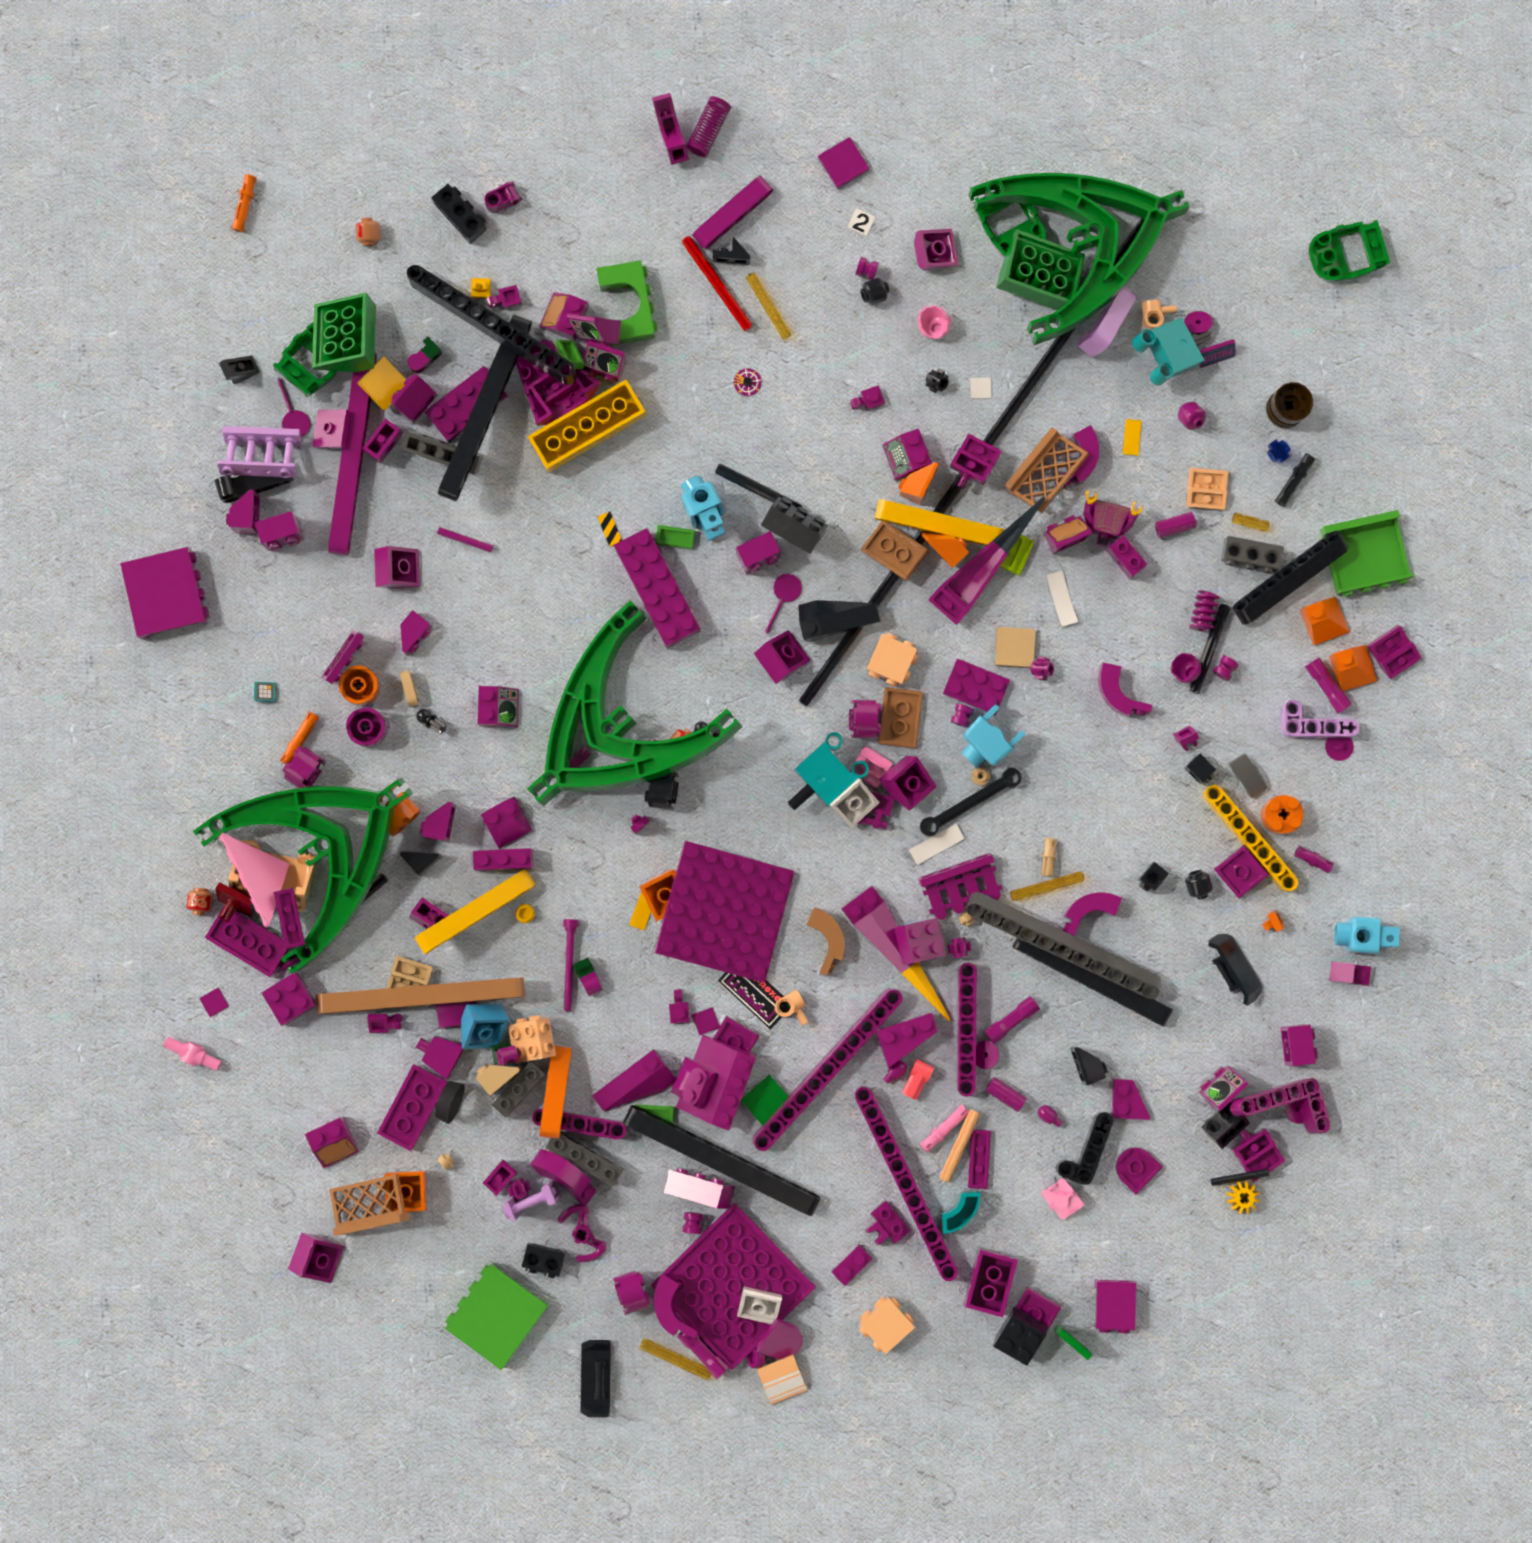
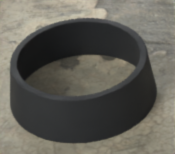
M449 1081L445 1085L436 1106V1118L447 1124L453 1121L464 1096L465 1085L463 1083Z

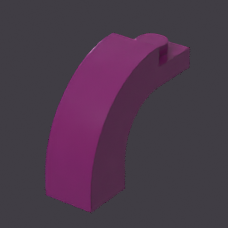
M666 93L653 97L652 101L656 119L671 165L689 160L671 94Z
M1091 425L1078 431L1072 437L1075 444L1088 452L1089 456L1063 488L1073 484V480H1075L1077 486L1082 484L1090 476L1097 464L1099 442Z
M1103 662L1099 669L1098 685L1101 696L1106 704L1113 711L1125 717H1129L1131 711H1134V714L1139 716L1151 713V704L1131 700L1122 693L1119 686L1122 666Z
M1105 892L1091 893L1080 897L1066 910L1063 917L1070 921L1065 923L1062 931L1074 936L1080 920L1090 911H1100L1110 916H1116L1122 898Z
M540 1149L530 1163L540 1176L552 1179L562 1185L581 1205L586 1206L597 1191L590 1184L591 1179L586 1174L555 1153Z
M666 1273L662 1274L654 1293V1309L660 1324L673 1336L680 1330V1335L689 1340L691 1337L693 1339L697 1338L701 1330L682 1320L674 1308V1298L682 1283Z

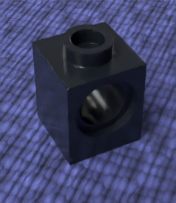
M1201 753L1184 767L1199 784L1203 782L1207 784L1215 777L1213 773L1216 769Z
M1151 862L1137 880L1140 882L1139 886L1143 890L1155 892L1169 873L1156 862ZM1149 873L1156 875V882L1154 884L1147 880Z

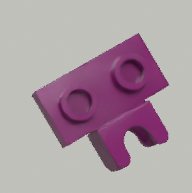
M887 1201L882 1202L870 1213L876 1221L865 1229L866 1233H871L874 1230L878 1232V1238L874 1241L876 1245H880L888 1237L896 1244L910 1232Z

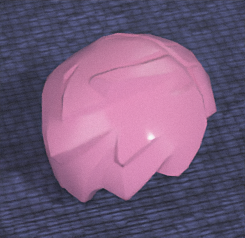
M935 305L931 307L926 306L920 311L918 326L924 336L929 339H939L944 337L950 330L952 317L948 316L941 307Z

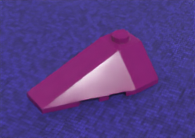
M653 1049L593 1094L592 1097L601 1109L605 1111L662 1092L673 1084L676 1078Z

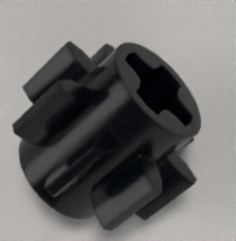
M939 368L937 371L932 369L926 376L925 386L929 387V390L934 393L937 391L943 392L948 386L949 376Z

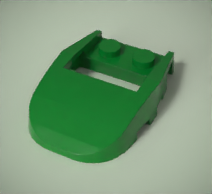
M1014 203L997 204L977 211L984 233L1004 258L1016 229L1046 239L1044 226L1039 220L1036 208L1032 207L1031 204L1019 203L1028 220L997 237L987 223L986 218Z
M1374 220L1370 224L1355 222L1349 225H1338L1329 231L1326 230L1317 234L1309 245V258L1312 268L1319 278L1327 282L1359 278L1390 263L1378 220ZM1359 232L1369 267L1349 272L1339 237Z
M314 322L308 325L307 329L302 333H297L292 338L293 341L282 352L281 360L278 364L276 362L273 364L274 370L292 383L307 398L327 385L339 372L329 371L319 381L292 358L303 346L312 353Z

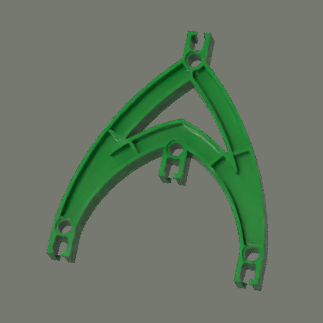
M1031 173L997 178L971 187L968 194L970 201H973L976 196L985 195V198L981 200L979 197L975 198L973 207L975 212L1003 203L1031 204L1060 212L1082 224L1070 229L1067 235L1069 243L1073 242L1072 239L1084 238L1080 242L1078 239L1074 240L1073 253L1095 247V256L1090 273L1077 293L1054 313L1029 322L1027 327L1029 335L1033 334V330L1044 329V332L1040 334L1034 332L1032 340L1034 345L1065 334L1106 306L1139 270L1151 251L1164 222L1185 215L1189 208L1188 202L1177 207L1172 205L1175 202L1180 203L1182 198H1184L1182 190L1158 197L1120 182L1069 173ZM991 190H995L999 194H993ZM1098 204L1113 207L1144 219L1136 238L1115 266L1113 264L1118 246V221ZM1159 208L1165 209L1166 212L1160 211ZM1090 232L1096 233L1097 236H1092ZM1050 324H1056L1058 328H1052Z
M631 600L616 612L597 633L577 663L564 689L550 732L545 773L527 788L542 806H545L561 791L608 790L632 786L663 777L705 757L723 745L743 727L735 718L731 725L725 729L723 728V725L730 718H734L726 708L704 728L681 737L660 741H638L622 738L637 723L621 705L608 717H605V693L609 673L621 645L628 635L647 619ZM634 611H637V614H636L635 616H633L631 619L627 620V618H628ZM624 622V626L617 629L619 623ZM581 714L589 746L606 756L626 761L625 763L590 768H569L574 737ZM626 715L628 719L617 725V722ZM614 727V731L611 734H607L608 729ZM716 730H721L718 737H713V733ZM556 778V783L550 786V781ZM546 786V791L538 797L537 792Z
M403 778L397 779L382 791L348 786H310L283 790L232 806L211 817L193 830L195 835H204V830L209 827L213 833L207 840H200L203 847L214 843L222 833L226 834L239 827L257 824L292 827L316 837L298 850L300 856L308 855V850L314 847L318 855L311 860H305L308 867L315 865L328 855V887L322 910L315 925L304 940L305 945L296 947L281 958L283 962L292 960L291 956L297 954L301 960V963L288 968L291 974L299 971L321 955L342 933L363 903L375 880L386 850L394 808L413 795L410 788L406 789L403 792L404 795L399 798L393 793L397 786L401 787L402 784L406 783ZM384 796H387L390 800L388 806L383 803ZM306 807H342L369 811L365 837L354 869L352 844L348 828L334 819ZM218 820H221L223 823L222 829L217 825ZM323 839L328 843L327 849L322 847ZM306 947L310 948L311 956L305 953Z

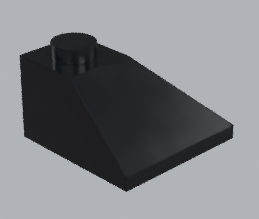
M1070 1047L1082 1085L1087 1086L1106 1078L1105 1073H1108L1105 1062H1101L1099 1058L1079 1047Z

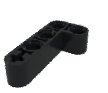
M228 475L215 479L214 483L220 500L223 503H230L239 500L249 490H254L258 494L294 481V478L237 476L232 478Z
M1101 1111L1095 1114L1078 1163L1065 1159L1060 1160L1056 1164L1058 1175L1082 1185L1092 1182L1113 1125V1118L1109 1113ZM1105 1115V1119L1108 1120L1107 1124H1102L1101 1129L1105 1130L1103 1133L1100 1130H1095V1128H1100L1101 1122L1099 1121V1118H1103ZM1099 1133L1101 1135V1142L1094 1144L1092 1137L1094 1134ZM1093 1152L1095 1159L1089 1163L1086 1161V1154ZM1065 1163L1069 1164L1070 1171L1067 1174H1062L1061 1166ZM1083 1170H1086L1088 1172V1178L1084 1181H1081L1079 1179V1173Z

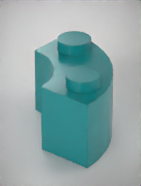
M980 1191L959 1192V1198L955 1206L948 1211L941 1212L943 1234L955 1232L963 1228L975 1216L980 1204Z

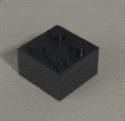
M1013 1307L996 1334L993 1347L1028 1366L1047 1335L1048 1325Z

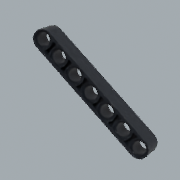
M1333 531L1237 601L1233 605V610L1243 625L1250 624L1345 554L1349 546L1341 532Z

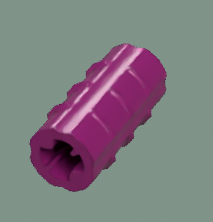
M1189 512L1155 522L1154 525L1157 536L1160 539L1196 528V520L1194 514Z
M996 1077L992 1078L985 1089L992 1097L997 1098L1000 1102H1003L1019 1112L1027 1099Z

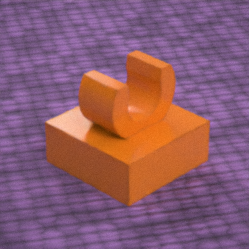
M1276 909L1268 913L1267 917L1269 920L1262 924L1265 931L1274 927L1276 932L1286 926Z

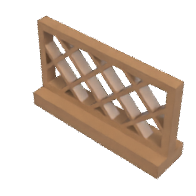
M1051 427L1004 486L1010 495L1016 496L1031 507L1035 504L1034 497L1044 495L1045 501L1037 510L1042 513L1089 454ZM1060 441L1066 444V450L1056 452V446ZM1078 452L1081 454L1078 460L1070 461V453ZM1067 454L1068 462L1057 464V456ZM1054 457L1053 465L1044 466L1046 458ZM1068 466L1069 471L1067 474L1059 476L1058 468ZM1055 469V477L1045 478V470ZM1042 471L1043 479L1032 481V475L1035 472ZM1056 481L1057 486L1052 490H1047L1046 483ZM1043 483L1044 491L1033 493V485ZM1030 486V494L1022 495L1019 493L1022 487Z
M399 1174L329 1189L336 1228H333L334 1236L411 1220L409 1212H405ZM393 1179L394 1189L391 1192L385 1186L389 1180ZM372 1184L379 1188L375 1196L368 1191ZM356 1187L362 1191L359 1199L352 1195ZM338 1191L346 1195L342 1203L337 1198ZM382 1191L389 1195L386 1203L378 1199ZM366 1195L373 1199L369 1207L362 1203ZM349 1199L356 1203L352 1211L346 1207ZM392 1199L398 1204L397 1211L388 1207ZM376 1203L383 1207L379 1215L372 1211ZM359 1206L366 1211L363 1218L355 1214ZM343 1210L349 1214L346 1222L341 1220Z

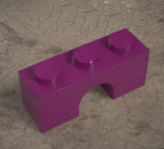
M533 849L473 851V870L533 869Z

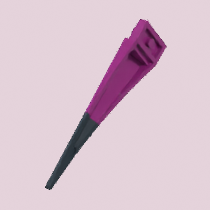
M1042 497L946 580L928 599L954 624L957 625L970 611L1044 502L1045 497Z

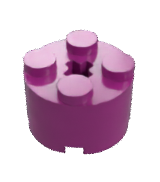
M851 700L850 704L854 705L853 709H849V730H853V734H850V737L875 738L877 734L881 733V723L878 722V715L881 714V704L876 703V700Z
M369 707L353 711L346 722L349 738L361 747H376L387 735L388 728L385 718L378 711ZM369 724L370 730L365 731L363 726Z
M299 746L294 752L293 756L295 757L291 763L287 762L282 770L285 773L284 779L297 788L310 787L321 774L320 765L324 766L326 760L308 748Z
M634 1270L613 1278V1281L616 1283L614 1285L619 1302L625 1309L623 1310L624 1315L646 1309L647 1305L651 1304L648 1293L642 1289L645 1283L640 1272Z

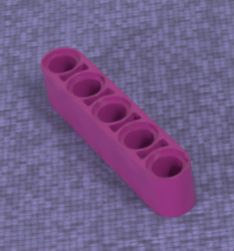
M759 175L698 227L692 236L705 250L708 249L763 202L774 189Z
M543 1108L535 1110L532 1115L533 1122L538 1126H541V1122L537 1120L536 1115L540 1111L543 1112ZM563 1111L566 1122L561 1126V1130L610 1139H621L627 1133V1127L621 1121ZM577 1118L584 1120L585 1126L583 1129L575 1127V1120ZM595 1122L603 1123L604 1130L602 1132L594 1130ZM615 1125H620L623 1128L622 1135L617 1136L613 1133Z

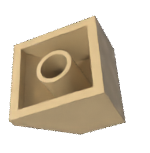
M485 1064L477 1071L479 1075L475 1078L491 1096L519 1074L523 1068L521 1066H502L496 1064L489 1066Z

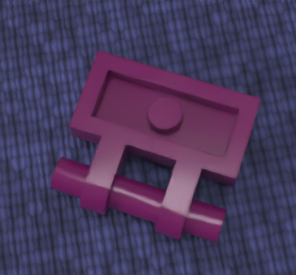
M870 791L880 802L870 811L876 813V817L865 816L857 824L861 825L864 823L873 826L875 829H886L888 822L882 821L881 817L882 815L890 817L894 798Z

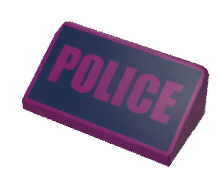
M1231 339L1199 350L1205 360L1199 367L1203 368L1235 357V340Z

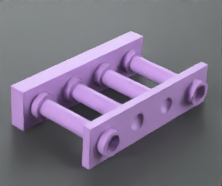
M223 426L222 433L225 444H228L226 461H218L217 463L220 475L297 478L295 463H291L293 447H301L302 444L300 429ZM237 444H247L245 461H234ZM255 445H267L264 462H253ZM274 446H286L283 463H272Z
M548 1181L541 1187V1192L520 1201H515L514 1196L507 1200L503 1208L506 1218H510L513 1222L522 1215L521 1211L541 1202H547L548 1206L555 1204L561 1198L555 1181Z

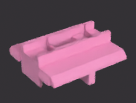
M865 746L856 760L866 762L869 767L867 776L861 780L877 789L881 784L879 779L892 768L893 763ZM857 765L854 768L855 773L858 775L865 773V768L862 765Z
M1061 1178L1041 1193L1050 1204V1210L1053 1209L1061 1220L1084 1206L1083 1201L1065 1178Z

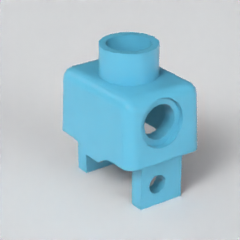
M695 476L683 482L681 488L684 493L681 495V499L693 528L701 526L708 542L724 535L723 521L720 516L725 513V510L714 485L709 481L704 483L701 476ZM718 527L717 531H712V529Z
M996 704L983 717L979 716L964 733V738L969 745L961 753L976 768L985 760L992 766L997 765L1014 750L1012 747L1025 735L1021 730L1007 743L1003 737V732L997 726H991L986 722L1000 709Z
M1349 918L1346 923L1336 922L1334 944L1345 946L1346 951L1349 953L1380 954L1379 947H1399L1400 927L1380 926V918ZM1358 931H1361L1364 935L1362 943L1357 940L1356 935Z

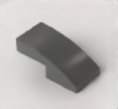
M1245 753L1229 763L1233 773L1242 783L1249 797L1253 798L1268 788Z

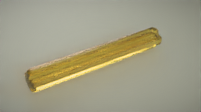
M754 272L746 276L748 283L783 340L791 336L790 330Z
M1080 871L1010 891V897L1012 901L1083 882L1084 875Z
M643 1338L639 1347L641 1350L705 1380L710 1379L711 1373L705 1366Z

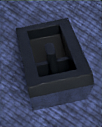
M400 851V856L418 876H422L441 859V854Z

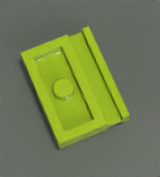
M1021 534L999 567L1014 573L1016 576H1020L1035 541Z

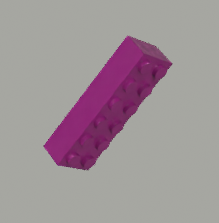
M648 528L614 544V549L666 648L668 649L701 632Z

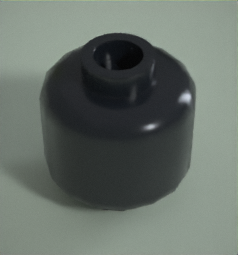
M880 278L863 283L862 289H860L864 303H868L871 306L886 301L887 293L890 292L887 282H883Z
M1202 870L1188 873L1185 884L1189 895L1197 897L1198 900L1207 898L1208 894L1213 890L1209 874Z

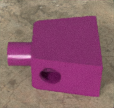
M434 1036L431 1042L420 1038L416 1045L417 1049L425 1053L422 1061L445 1079H449L464 1050L462 1044L438 1036Z

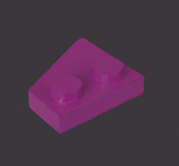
M1113 1079L1112 1118L1150 1120V1116L1134 1081Z

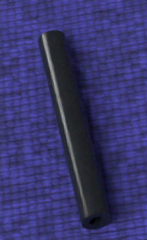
M1267 1168L1211 1178L1210 1180L1211 1185L1216 1186L1270 1176Z

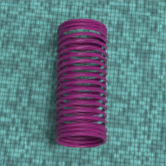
M716 96L709 97L706 107H704L705 110H703L702 116H700L699 122H697L696 128H694L686 145L690 152L704 158L708 157L709 151L717 138L716 136L720 132L719 130H721L725 118H727L726 115H728L731 109L729 103Z

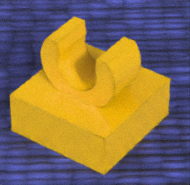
M471 279L472 299H487L491 296V279Z

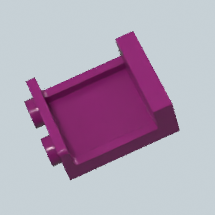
M1095 1279L1096 1312L1094 1327L1099 1329L1101 1333H1110V1330H1118V1333H1130V1330H1135L1136 1282Z

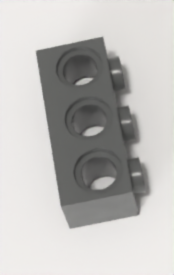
M1227 536L1224 539L1221 561H1224L1229 566H1237L1239 564L1244 565L1245 569L1255 570V568L1263 569L1265 573L1273 574L1274 571L1277 572L1281 567L1284 546ZM1229 548H1235L1238 553L1237 556L1230 555ZM1249 551L1256 554V560H1251L1248 557ZM1267 555H1272L1274 557V564H1271L1267 561Z
M530 1061L492 1103V1106L507 1118L546 1073L537 1064Z

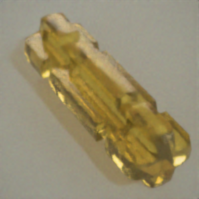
M1237 512L1232 517V523H1241L1242 526L1253 529L1259 528V530L1264 532L1268 530L1270 525L1269 521L1263 519L1260 521L1259 518L1248 515L1242 516L1241 513Z

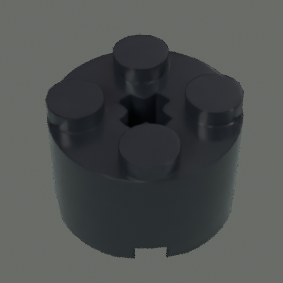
M678 772L647 781V783H650L649 791L646 790L644 801L648 803L649 807L666 810L674 809L672 803L676 804L679 782H675V777H679Z

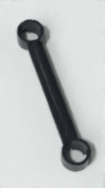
M1009 768L1003 772L1001 778L934 818H924L920 823L921 833L927 837L934 836L938 832L939 827L1003 789L1016 787L1021 782V773L1015 768ZM1007 772H1015L1018 776L1017 783L1005 781V774ZM925 820L933 821L936 824L935 832H927L922 829Z

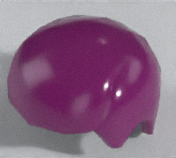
M1181 653L1172 661L1170 671L1181 683H1191L1200 675L1201 663L1191 653Z

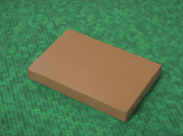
M881 521L861 548V552L906 582L929 552L927 548L884 521Z
M885 687L881 715V733L879 734L878 744L916 749L923 696L922 691Z

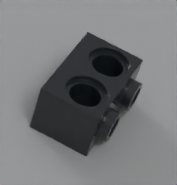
M1231 1102L1213 1117L1209 1118L1201 1127L1206 1135L1221 1149L1226 1147L1250 1124L1246 1116L1237 1117L1232 1114L1230 1110Z
M528 1242L521 1267L525 1268V1271L536 1274L537 1271L544 1272L546 1277L555 1278L561 1275L566 1251ZM530 1254L538 1255L539 1262L537 1264H532L529 1261ZM551 1258L556 1259L558 1267L550 1268L548 1260Z

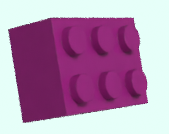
M978 1248L963 1305L966 1308L1003 1317L1018 1260L1015 1257Z

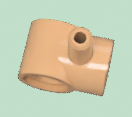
M1160 300L1142 302L1143 328L1151 330L1161 326L1164 321L1163 314L1176 313L1177 307L1175 305L1161 307ZM1154 317L1158 323L1151 324L1148 318Z
M797 989L780 998L775 1003V1012L780 1017H788L795 1013L802 1026L808 1023L806 1016L801 1010L806 1004ZM781 1002H787L790 1005V1010L787 1013L780 1011L779 1005Z

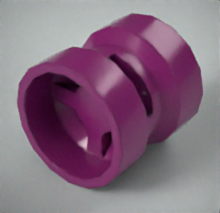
M861 257L855 275L860 277L867 275L868 279H874L879 262L872 261L869 263L870 261L867 258Z
M1223 655L1220 659V664L1213 669V673L1228 682L1232 677L1231 673L1237 670L1239 664L1232 658Z
M956 703V712L950 722L968 728L970 724L969 718L973 715L974 709Z
M684 1212L683 1218L686 1222L682 1227V1232L701 1234L702 1228L699 1222L702 1221L703 1214Z

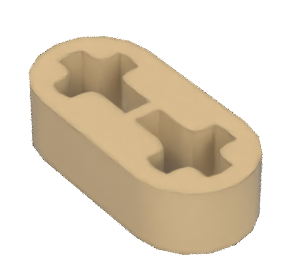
M410 670L400 672L409 707L419 705Z

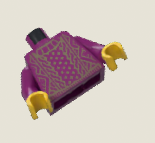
M1088 490L1085 492L1087 500L1085 501L1083 515L1092 533L1098 534L1096 544L1102 547L1108 546L1109 538L1117 539L1118 536L1127 533L1133 527L1138 514L1143 509V504L1140 509L1134 507L1136 501L1132 503L1130 511L1129 507L1098 500L1096 491L1093 497L1088 496Z

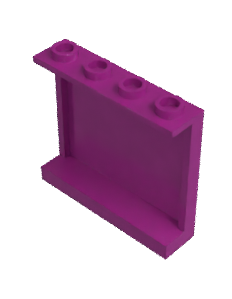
M188 547L120 563L138 638L145 639L149 638L148 635L202 622L208 623L207 618L210 617L207 606L204 607L203 603L205 593L199 585L201 575L199 570H196L194 564L197 562L196 554Z

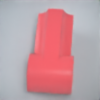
M916 1059L901 1093L917 1100L925 1082L927 1083L931 1077L934 1067Z

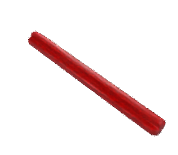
M691 236L685 237L682 240L684 247L744 331L749 330L752 327V323Z

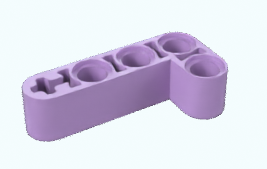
M1124 287L1104 307L1092 330L1081 337L1077 346L1090 357L1103 352L1115 337L1136 296Z
M1290 700L1283 704L1281 708V730L1283 735L1289 738H1350L1358 734L1360 730L1359 723L1354 719H1302V706L1297 700ZM1289 704L1295 707V714L1288 712L1287 707ZM1289 723L1295 725V733L1289 732ZM1309 723L1314 725V733L1308 732L1307 725ZM1327 724L1333 725V733L1327 732ZM1348 725L1350 728H1353V731L1350 732L1347 729H1343L1340 731L1341 728L1346 727Z

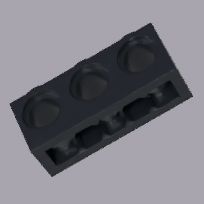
M447 183L431 197L432 202L467 242L471 244L487 231L486 220L480 213L478 215L475 214L473 205L468 200L464 201L460 197L462 194L455 186L451 187ZM446 196L453 197L450 202L443 201ZM460 209L465 210L464 215H462V216H457V215H456V212H457L458 210H460ZM472 223L478 224L474 230L468 229Z

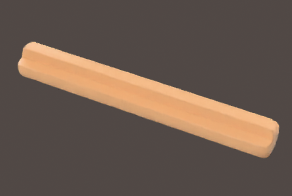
M972 1109L969 1110L940 1174L941 1180L945 1182L951 1181L980 1116L979 1112Z

